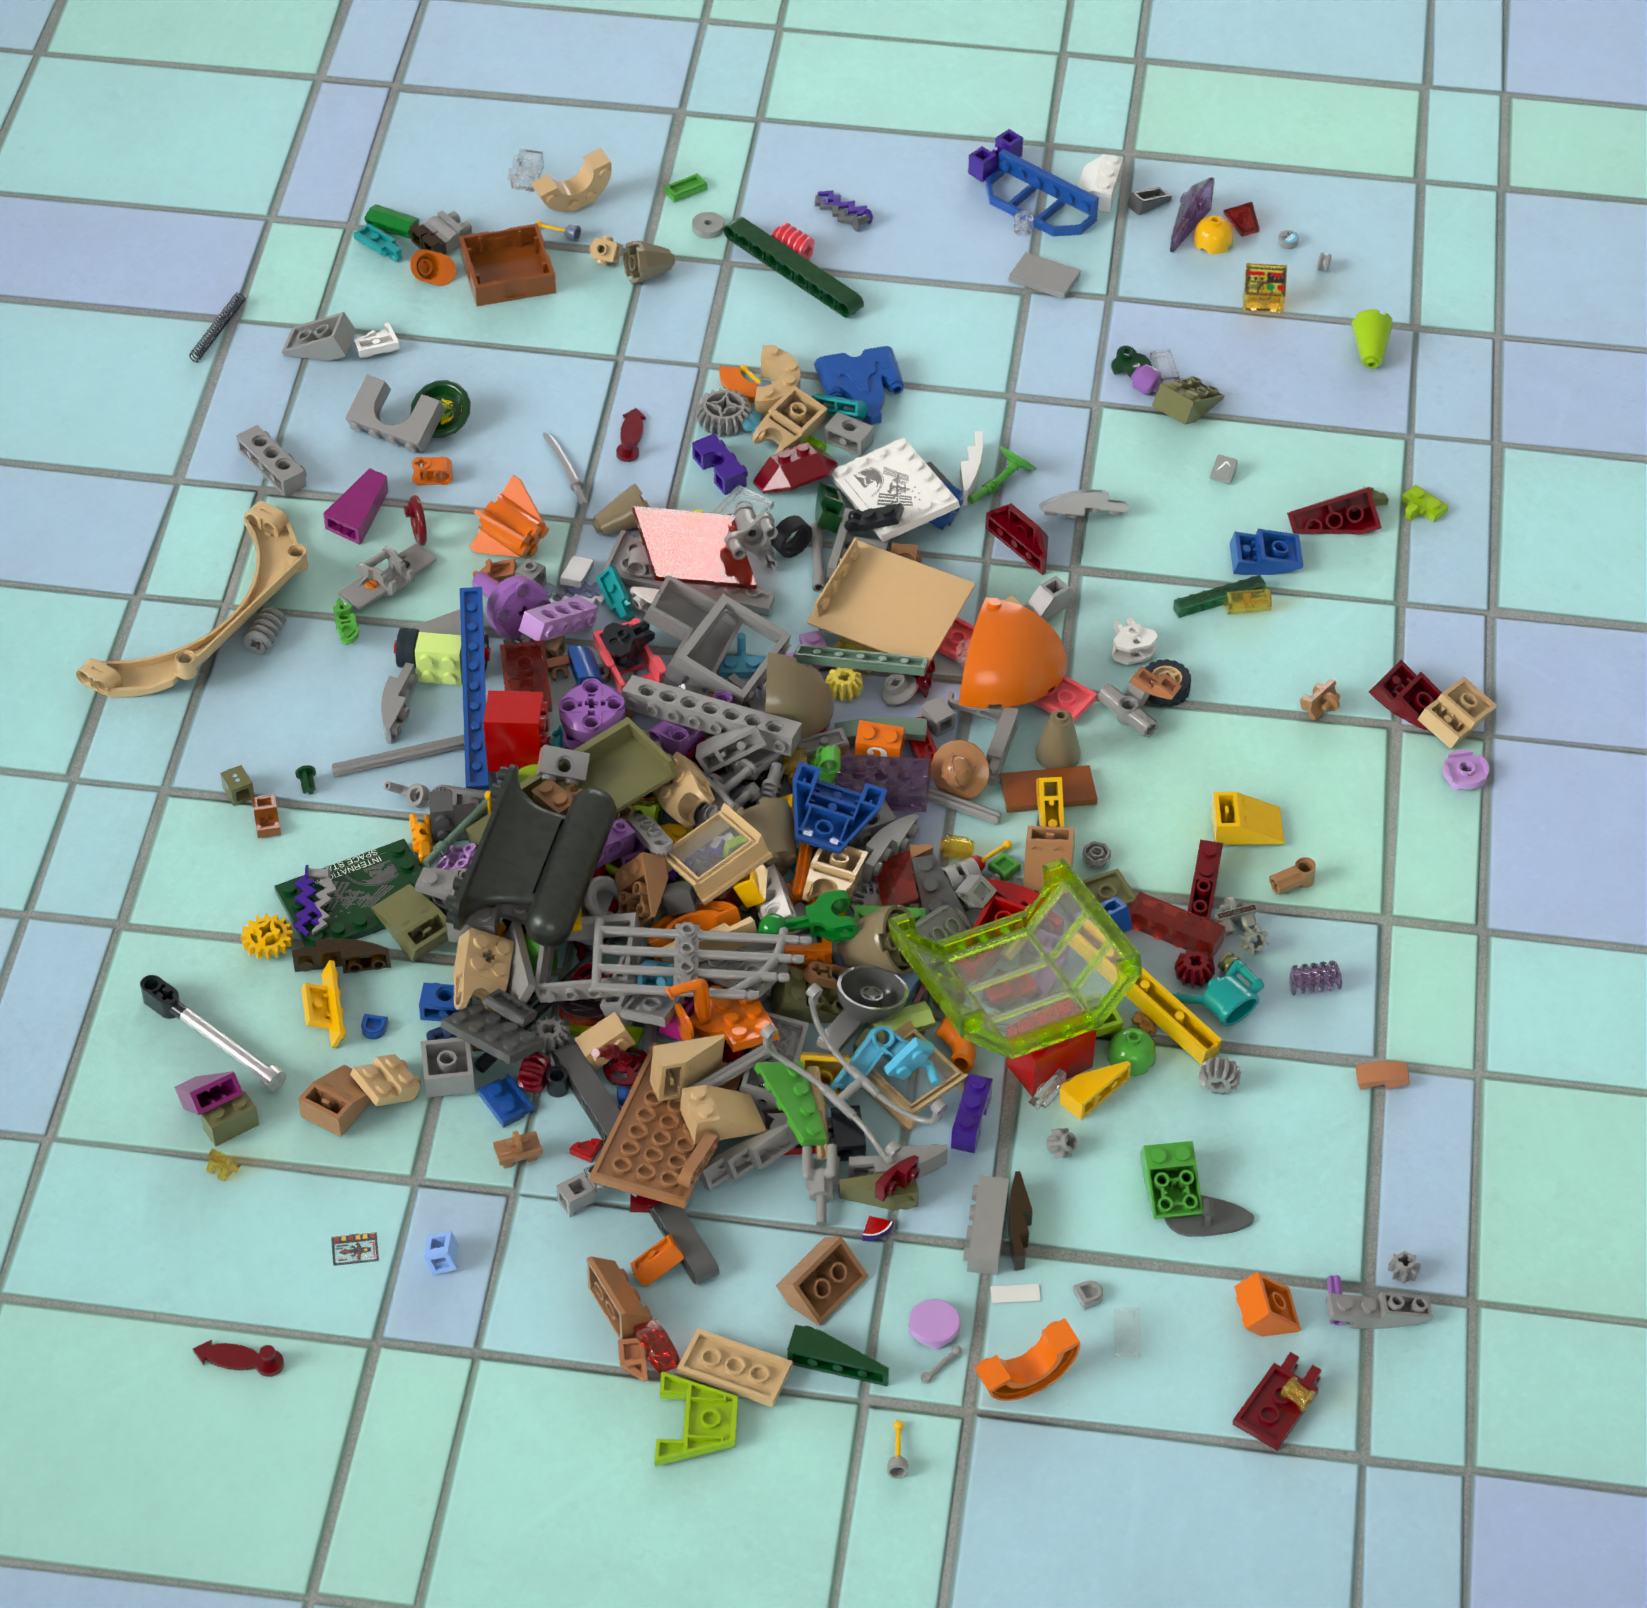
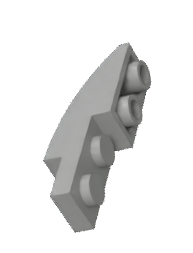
M1090 489L1059 494L1041 502L1039 508L1044 511L1045 515L1057 516V513H1063L1067 518L1078 519V515L1084 516L1085 508L1089 512L1100 513L1101 509L1108 510V514L1121 515V512H1128L1129 504L1125 501L1108 499L1109 493L1106 490Z
M405 663L398 678L389 676L383 691L381 712L384 735L388 744H392L395 737L400 735L402 723L409 717L410 708L407 707L410 690L416 686L418 679L417 674H415L414 664Z
M918 814L907 815L891 822L871 838L865 848L868 856L864 865L862 880L870 883L874 875L878 876L880 874L884 861L888 862L890 857L897 859L901 851L905 852L907 850L910 838H915L919 830V825H917Z
M938 1144L928 1146L907 1145L902 1147L897 1154L896 1161L892 1164H887L881 1156L859 1155L849 1157V1178L884 1173L898 1162L916 1155L919 1157L918 1168L920 1173L917 1177L918 1179L947 1164L948 1146Z
M1381 1292L1378 1297L1330 1293L1326 1298L1330 1320L1349 1322L1350 1328H1396L1420 1324L1433 1319L1429 1296Z

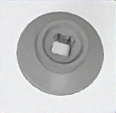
M891 674L884 682L881 692L882 700L889 705H898L908 701L918 689L917 679L908 674Z

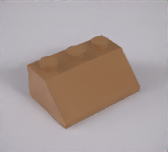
M842 1236L824 1237L776 1287L789 1306L816 1325H821L868 1277V1274Z
M593 1256L586 1258L588 1288L619 1339L637 1338L650 1332L651 1312L647 1306H642L637 1289L635 1287L631 1288L629 1285L626 1271L623 1268L620 1269L613 1260Z

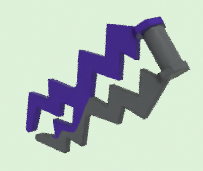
M833 190L820 191L818 195H815V206H820V210L832 209L833 217H838L837 222L852 224L853 229L857 232L860 230L861 225L866 222L872 223L873 215L871 210L867 208V205L855 207V200L841 202V195L834 196ZM819 196H828V202L833 203H826V198L820 200ZM848 208V214H855V213H857V217H856V216H847V217H845L846 210H839V209Z

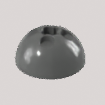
M863 965L849 968L839 976L837 981V994L842 1007L851 1017L864 1023L876 1024L890 1020L902 1010L908 998L909 991L904 980L894 972L877 966Z

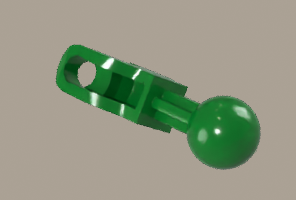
M845 890L825 892L817 898L816 902L806 905L805 916L785 919L776 913L765 915L759 921L758 933L778 934L781 927L788 928V932L809 928L811 937L819 936L831 942H839L854 938L859 931V927L853 917L837 916L849 909L851 899Z

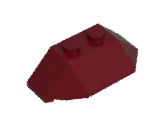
M807 442L771 455L754 478L753 484L763 494L770 493V491H790L829 477L834 469L838 467V463L827 452Z
M1012 503L988 511L986 513L985 528L1041 575L1046 574L1049 536L1042 528Z

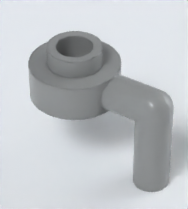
M390 781L384 783L383 787L385 790L406 796L407 802L411 806L422 808L429 800V789L424 785L413 784L410 787H406Z

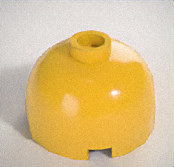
M1208 216L1200 220L1195 228L1193 237L1194 245L1197 249L1201 250L1203 248L1207 250L1206 253L1221 254L1228 251L1229 247L1233 245L1234 239L1231 224L1228 220L1219 216Z

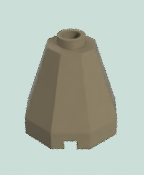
M643 241L626 243L625 248L629 249L628 252H624L623 260L626 276L632 277L629 280L631 284L641 283L667 272L675 264V257L667 248Z

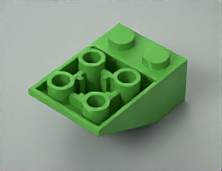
M1193 1141L1144 1145L1140 1152V1158L1153 1218L1163 1219L1203 1215Z

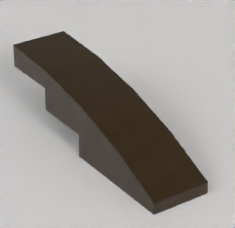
M1015 1171L1010 1194L1008 1221L1009 1247L1015 1271L1025 1269L1026 1254L1024 1248L1028 1247L1029 1241L1027 1226L1032 1225L1033 1213L1020 1171Z

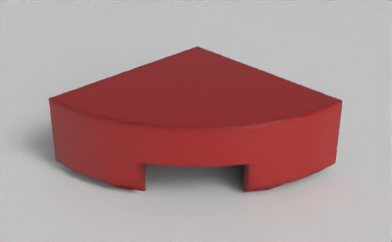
M591 1138L589 1141L576 1142L570 1147V1154L592 1163L604 1146L603 1140Z

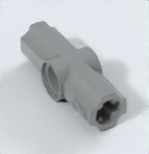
M1109 684L1103 686L1098 693L1097 699L1117 715V720L1120 724L1130 725L1143 737L1146 736L1147 738L1153 735L1158 728V722L1138 706L1139 703L1135 697L1125 696L1113 685Z

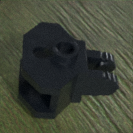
M640 621V623L630 626L629 623L621 625L612 622L604 627L601 639L616 666L629 669L637 664L640 652L644 651L642 647L650 641L652 642L655 638L654 631L649 630L650 625L648 622Z

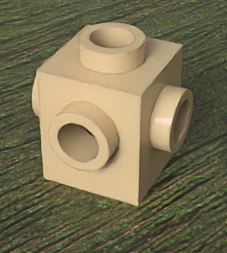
M602 235L601 239L594 238V242H591L589 248L590 257L596 259L597 264L605 266L608 265V262L619 264L623 245L613 242L614 238Z

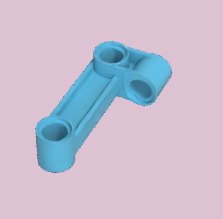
M887 1026L874 1027L869 1031L848 1062H851L867 1076L882 1055L890 1062L909 1042ZM879 1031L885 1034V1041L882 1044L876 1039ZM843 1067L829 1087L833 1091L839 1089L842 1092L855 1079ZM824 1095V1100H825V1102H826L828 1105H830V1106L836 1107V1106H835L830 1100H828V1098H826L825 1095Z

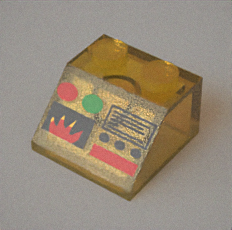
M1246 263L1243 286V310L1283 312L1287 265Z

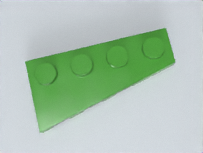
M757 1062L754 1067L758 1075H762L765 1080L764 1086L768 1092H772L777 1100L775 1104L780 1111L786 1114L788 1118L786 1122L801 1146L825 1145L827 1137L809 1080L781 1062ZM793 1062L805 1070L803 1062Z

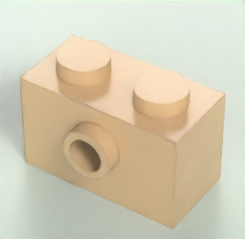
M615 1012L574 1039L594 1070H597L612 1059L592 1057L591 1050L593 1048L616 1044L625 1051L635 1044V1041Z

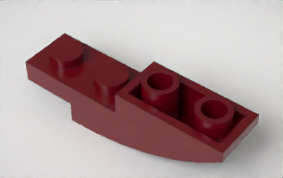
M1200 839L1186 919L1210 923L1223 843Z

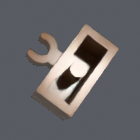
M552 779L545 780L531 790L534 801L538 806L565 816L572 799L578 792L582 791V789L577 791L575 783L569 784L564 790Z

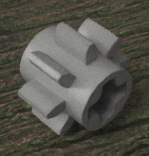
M1255 925L1254 929L1246 926L1244 934L1239 935L1244 942L1240 947L1243 949L1248 948V953L1251 955L1255 951L1263 953L1265 945L1270 944L1265 938L1268 932H1260L1261 927ZM1256 937L1258 938L1257 941H1253V942L1251 943V939H1252V938H1253V939H1255Z
M1069 1128L1051 1130L1052 1135L1046 1141L1048 1151L1054 1154L1055 1158L1072 1157L1071 1151H1074L1077 1147L1076 1136L1069 1132Z
M1406 1251L1398 1255L1393 1254L1392 1261L1388 1265V1271H1393V1280L1396 1279L1403 1284L1410 1280H1416L1417 1273L1420 1272L1421 1264L1415 1263L1416 1255Z

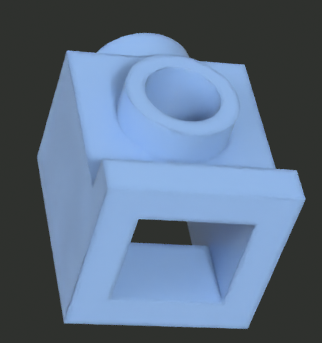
M452 1231L427 1236L424 1259L433 1275L457 1270L458 1243Z

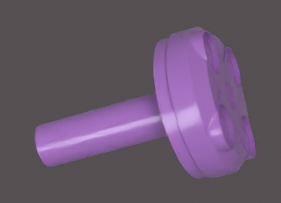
M480 572L474 576L472 581L473 587H482L483 595L488 598L486 615L489 624L506 639L513 638L522 642L520 636L523 633L519 631L524 611L551 603L544 587L535 580L525 576H512L502 582H498L487 573Z

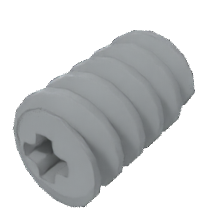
M273 607L260 609L251 627H249L244 635L243 643L245 647L255 654H265L285 624V615Z

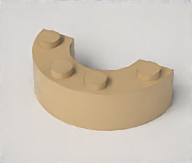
M599 148L583 156L581 170L571 179L555 181L547 174L531 182V185L544 204L550 209L560 212H574L595 202L609 183L612 164L604 151Z
M763 345L761 377L770 379L773 383L757 387L755 411L761 413L760 420L764 419L769 409L793 386L800 389L801 371L798 362L788 352L775 345Z

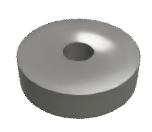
M703 212L696 215L692 220L693 233L700 238L712 239L723 233L724 220L717 213Z

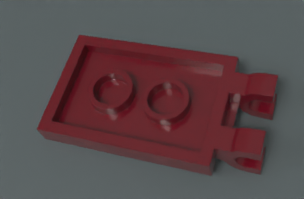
M1292 1352L1288 1354L1281 1366L1273 1363L1234 1417L1232 1424L1277 1451L1317 1396L1319 1388L1316 1385L1321 1379L1319 1375L1322 1370L1314 1365L1311 1366L1303 1379L1293 1374L1298 1368L1299 1356Z

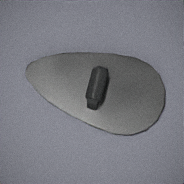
M1201 1195L1203 1215L1165 1218L1166 1224L1172 1231L1188 1237H1205L1233 1233L1245 1229L1254 1222V1215L1245 1208L1231 1202Z

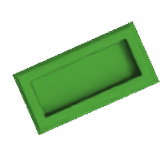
M698 173L664 186V193L673 202L708 190V184Z

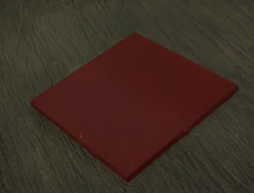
M633 506L632 511L655 581H664L669 574L688 584L756 590L757 583L747 554L743 559H734L731 550L726 547L724 541L727 534L738 531L733 515Z

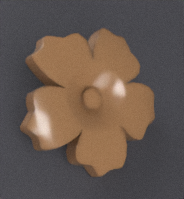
M1136 1011L1131 1019L1132 1024L1138 1025L1137 1028L1146 1031L1150 1035H1155L1157 1032L1156 1024L1143 1012Z

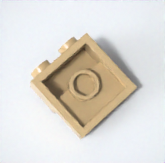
M396 1054L377 1056L373 1064L353 1067L350 1073L375 1106L414 1101L421 1087L419 1077L413 1076L408 1070L406 1061L400 1060Z

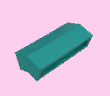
M823 394L812 395V398L822 405L824 403L835 404L834 407L825 406L827 408L826 413L836 414L839 412L850 417L864 419L868 411V406L864 401ZM844 406L855 408V411L845 410Z

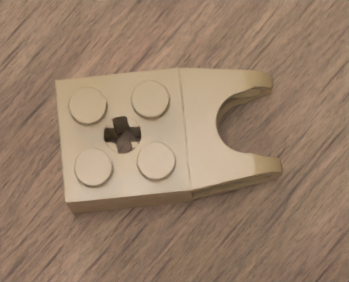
M793 386L769 409L768 414L756 428L751 441L755 444L766 440L776 442L779 445L775 452L776 454L780 451L796 447L799 444H804L824 424L827 408L796 386Z
M676 752L673 758L676 761L675 770L677 776L652 791L662 808L672 818L686 828L691 829L695 823L694 813L697 807L704 802L711 805L715 799L710 789L712 785L698 765Z
M847 846L840 854L818 848L811 861L802 900L811 901L825 892L845 890L851 899L861 881L868 852Z
M474 928L468 929L459 937L452 978L454 981L455 1009L462 1011V1009L466 1008L471 996L477 997L483 1004L485 997L495 990L501 989L506 992L514 941ZM483 1004L485 1009L498 1014V1012Z

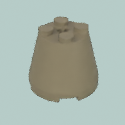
M775 797L760 799L758 801L759 804L745 810L743 807H740L736 813L762 834L769 852L772 853L773 857L763 863V866L767 868L774 864L783 877L787 874V869L797 863L798 859L792 807L788 804L787 800ZM732 827L726 831L727 834L731 833L734 838L741 836Z
M887 905L857 919L856 922L859 927L857 935L854 938L837 943V953L840 957H843L844 962L849 968L863 965L877 966L892 971L898 976H904L914 971L915 966L906 958L902 950L901 936L904 930L914 924L915 921L911 913L903 905Z

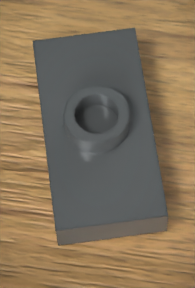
M497 989L487 995L483 1004L501 1014L505 1019H509L521 1027L535 1020L538 1013L501 989Z

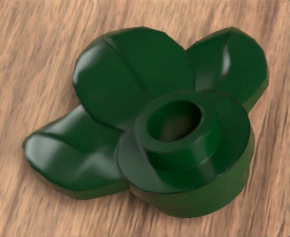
M1121 346L1117 350L1116 358L1111 363V369L1114 375L1124 372L1131 378L1139 365L1148 364L1152 367V364L1147 356L1137 353L1134 348Z

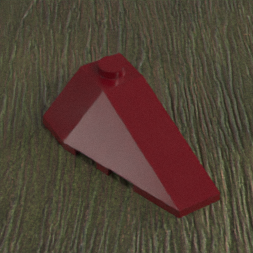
M1370 487L1357 489L1287 512L1293 533L1365 534L1382 528Z

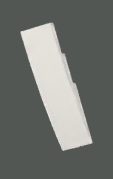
M974 431V446H967V461H960L961 490H963V506L968 505L967 498L975 492L980 478L983 456V431Z

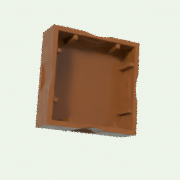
M538 223L495 232L459 236L460 255L476 306L556 293L555 272L550 258L544 249V240Z

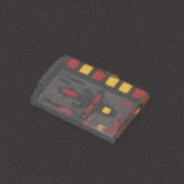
M377 1232L331 1237L333 1266L379 1261Z

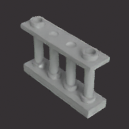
M845 508L827 566V582L840 563L839 559H842L846 553L847 546L851 545L855 537L858 541L889 552L894 538L882 542V540L853 536L850 531L845 529L844 524L848 520L849 512L854 511V509Z

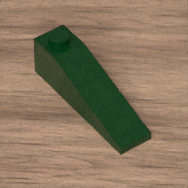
M795 1325L787 1349V1359L793 1361V1366L888 1387V1367L821 1330L814 1329L811 1326Z

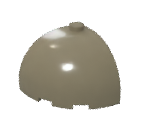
M768 653L765 713L801 722V739L819 733L829 724L833 716L834 696L829 683L827 684L822 679V674L811 665L805 666L798 663L797 658L777 653Z

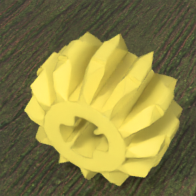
M837 667L836 670H830L825 679V682L829 683L832 689L834 700L840 699L841 703L846 699L851 702L853 698H858L863 689L861 673L857 672L856 669Z

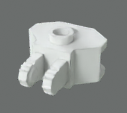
M1127 618L1126 627H1123L1120 621H1114V631L1117 635L1113 639L1112 647L1114 661L1130 665L1150 660L1157 649L1154 645L1158 639L1155 630L1141 627L1140 623L1136 624L1133 618Z

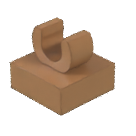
M568 655L546 659L544 664L546 673L551 672L553 681L557 679V671L563 672L564 678H567L569 675L567 669L570 664Z

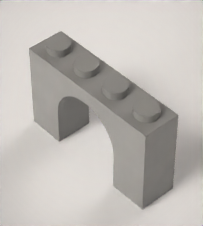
M366 375L345 417L350 424V428L357 432H368L371 437L376 439L384 438L388 443L395 446L398 444L403 445L411 452H416L417 450L424 453L445 411L442 403L439 400L421 394L412 414L407 420L397 425H386L380 421V412L391 388L386 381Z

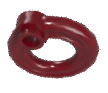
M413 495L410 497L408 504L404 505V513L406 518L410 517L416 543L419 546H424L427 542L425 515L421 500L418 496Z

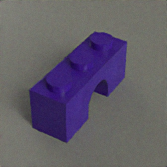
M1008 129L996 137L995 146L992 151L982 146L969 154L968 174L984 182L989 175L998 169L999 152L1003 149L1018 157H1022L1023 137Z
M715 434L692 442V458L702 470L714 467V484L724 495L747 487L748 471L746 467L738 462L735 454L730 452L726 448L725 443L719 440Z
M974 1074L968 1075L952 1128L951 1149L975 1154L983 1115L987 1113L992 1096L993 1078Z

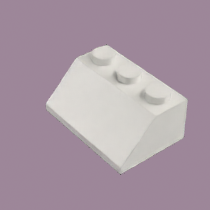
M1103 154L1083 167L1077 187L1099 197L1098 211L1109 213L1111 211L1122 177L1123 157Z

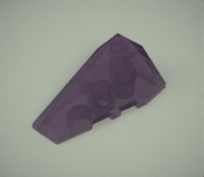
M1210 177L1194 184L1187 192L1182 194L1171 236L1170 252H1175L1195 229L1199 221L1211 210L1215 178Z

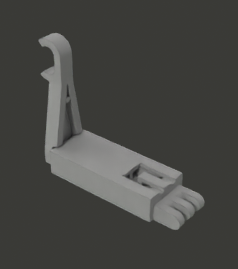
M951 691L947 699V704L950 708L968 712L998 723L986 757L989 762L990 771L988 783L995 785L1000 777L1018 729V706L1002 708L1000 704L988 705V708L960 706L959 701L954 700V693Z

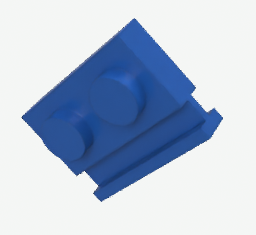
M509 1074L502 1080L497 1079L478 1089L480 1098L503 1128L524 1118L525 1114L529 1112L531 1114L534 1113V1106Z

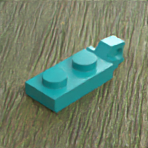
M368 223L353 233L355 240L384 257L389 256L391 260L396 262L403 258L402 249L398 247L396 239Z
M610 565L596 578V581L610 611L614 612L616 616H620L621 620L632 621L635 618V614L630 607L632 605L631 598L616 566Z

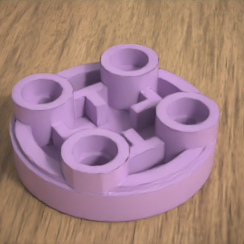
M474 843L458 848L450 846L449 852L441 858L435 868L456 870V868L467 869L468 865L472 862L477 846Z
M929 1299L922 1301L912 1309L909 1316L910 1335L918 1342L930 1346L934 1350L944 1348L946 1344H949L957 1337L960 1331V1315L957 1309L944 1300Z

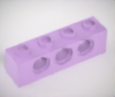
M577 595L524 611L519 631L540 643L592 627L597 619L598 606Z

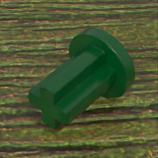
M310 765L301 766L295 771L296 778L301 781L303 794H313V791L316 790L314 782L316 769Z

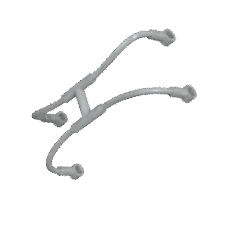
M814 983L806 991V995L809 996L808 1003L814 1024L828 1049L844 1066V1070L855 1080L839 1095L835 1093L827 1084H823L812 1074L783 1057L772 1048L773 1037L776 1035L777 1029L770 1023L760 1032V1035L763 1037V1044L774 1058L815 1084L828 1100L862 1129L882 1159L887 1164H892L896 1161L897 1154L902 1149V1146L896 1140H893L884 1150L869 1128L857 1116V1112L846 1101L863 1087L874 1098L877 1097L897 1113L913 1121L928 1125L935 1124L941 1120L942 1114L948 1105L941 1098L937 1099L930 1107L933 1111L932 1118H924L906 1111L885 1097L872 1081L851 1062H847L828 1038L816 1010L818 998L822 994L823 989L817 983Z

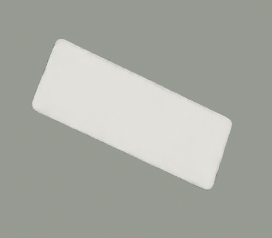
M1039 1284L990 1287L992 1303L1041 1300Z

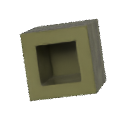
M242 765L220 773L223 790L233 806L255 797L253 783Z

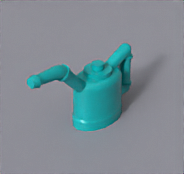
M1236 960L1232 963L1224 977L1213 978L1208 982L1203 995L1180 994L1179 992L1172 995L1181 1003L1203 1004L1224 1027H1229L1243 1020L1255 1009L1260 999L1256 993L1264 988V983L1245 963ZM1237 973L1241 974L1252 985L1247 987L1236 976Z

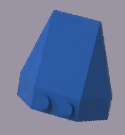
M799 761L792 780L795 840L840 854L881 810L888 789L865 783L862 793L819 780L821 768Z

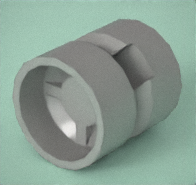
M972 857L959 861L957 866L951 864L942 868L954 892L968 875H981V870Z

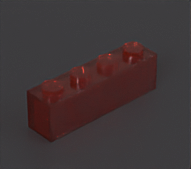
M1139 892L1129 907L1134 930L1170 943L1177 948L1190 949L1192 952H1195L1198 948L1200 953L1207 951L1208 957L1214 958L1224 941L1226 926L1145 893Z

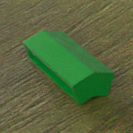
M377 204L370 207L364 217L366 224L369 223L378 229L411 239L410 226L415 223L419 225V218Z

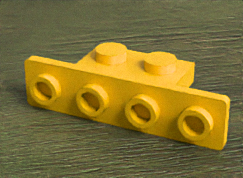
M329 960L321 974L323 986L304 983L301 991L306 1026L328 1029L331 1047L337 1048L340 1041L344 1040L346 1036V1026L343 1025L344 1010L340 1003L341 990L338 988L337 982L338 971L335 968V961Z

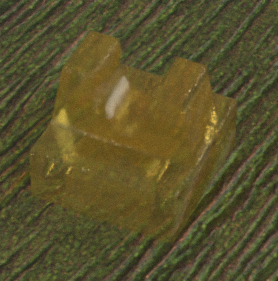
M211 1149L207 1156L210 1160L206 1171L214 1174L220 1168L217 1178L226 1181L233 1172L237 1173L242 1164L220 1151Z

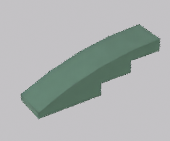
M876 717L835 723L834 729L843 728L849 745H855L859 720L904 727L906 730L905 739L925 741L927 719Z

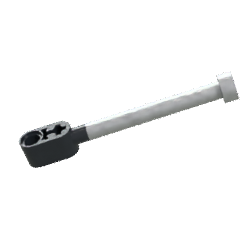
M148 975L141 980L140 987L143 1002L166 1019L177 1017L259 1077L261 1086L268 1091L275 1092L284 1084L286 1073L276 1065L267 1066L182 1004L178 991L157 975Z

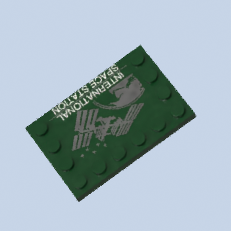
M405 839L329 866L331 880L337 892L329 895L332 902L321 908L330 916L329 919L324 921L328 926L313 935L312 930L317 925L311 924V922L303 927L309 932L308 937L296 929L305 948L316 947L315 940L343 938L357 940L386 929L371 907L408 884L415 887L422 871ZM302 876L274 886L275 893L293 925L300 920L295 917V914L306 908L294 898L303 892L294 886V883ZM310 878L315 881V884L311 885V887L316 889L317 893L325 889V887L319 884V881L325 878ZM316 894L308 898L314 903L320 900L316 897ZM423 894L433 903L432 896ZM314 913L310 915L312 920L318 917Z

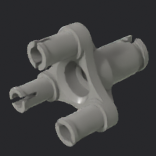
M749 505L737 507L733 513L736 516L733 518L738 531L726 535L724 539L726 547L731 550L734 559H743L746 556L745 552L749 551L763 562L767 571H773L771 565L773 564L776 569L778 562L774 557L775 552L771 546L770 539H774L778 535V530L774 525L775 521L772 514L762 512L756 516L753 508Z

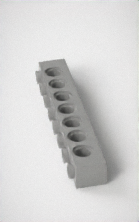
M635 675L631 676L622 689L626 710L714 735L756 725L767 742V745L762 747V749L790 757L801 741V722Z

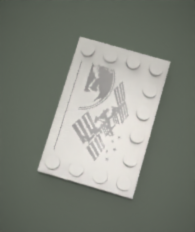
M905 438L896 440L847 464L838 466L830 475V479L855 509L864 511L870 508L874 509L890 504L902 503L905 509L899 524L872 529L882 542L960 508L957 498Z

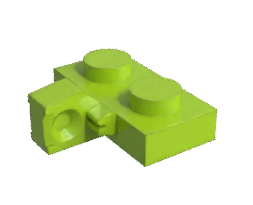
M1414 485L1402 494L1401 501L1407 505L1404 518L1412 521L1418 515H1422L1435 522L1448 512L1449 506L1417 485Z

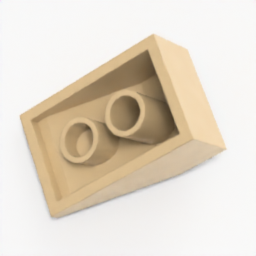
M710 1085L682 1088L680 1110L694 1144H698L707 1131L719 1135V1140L766 1132L765 1125L751 1094Z

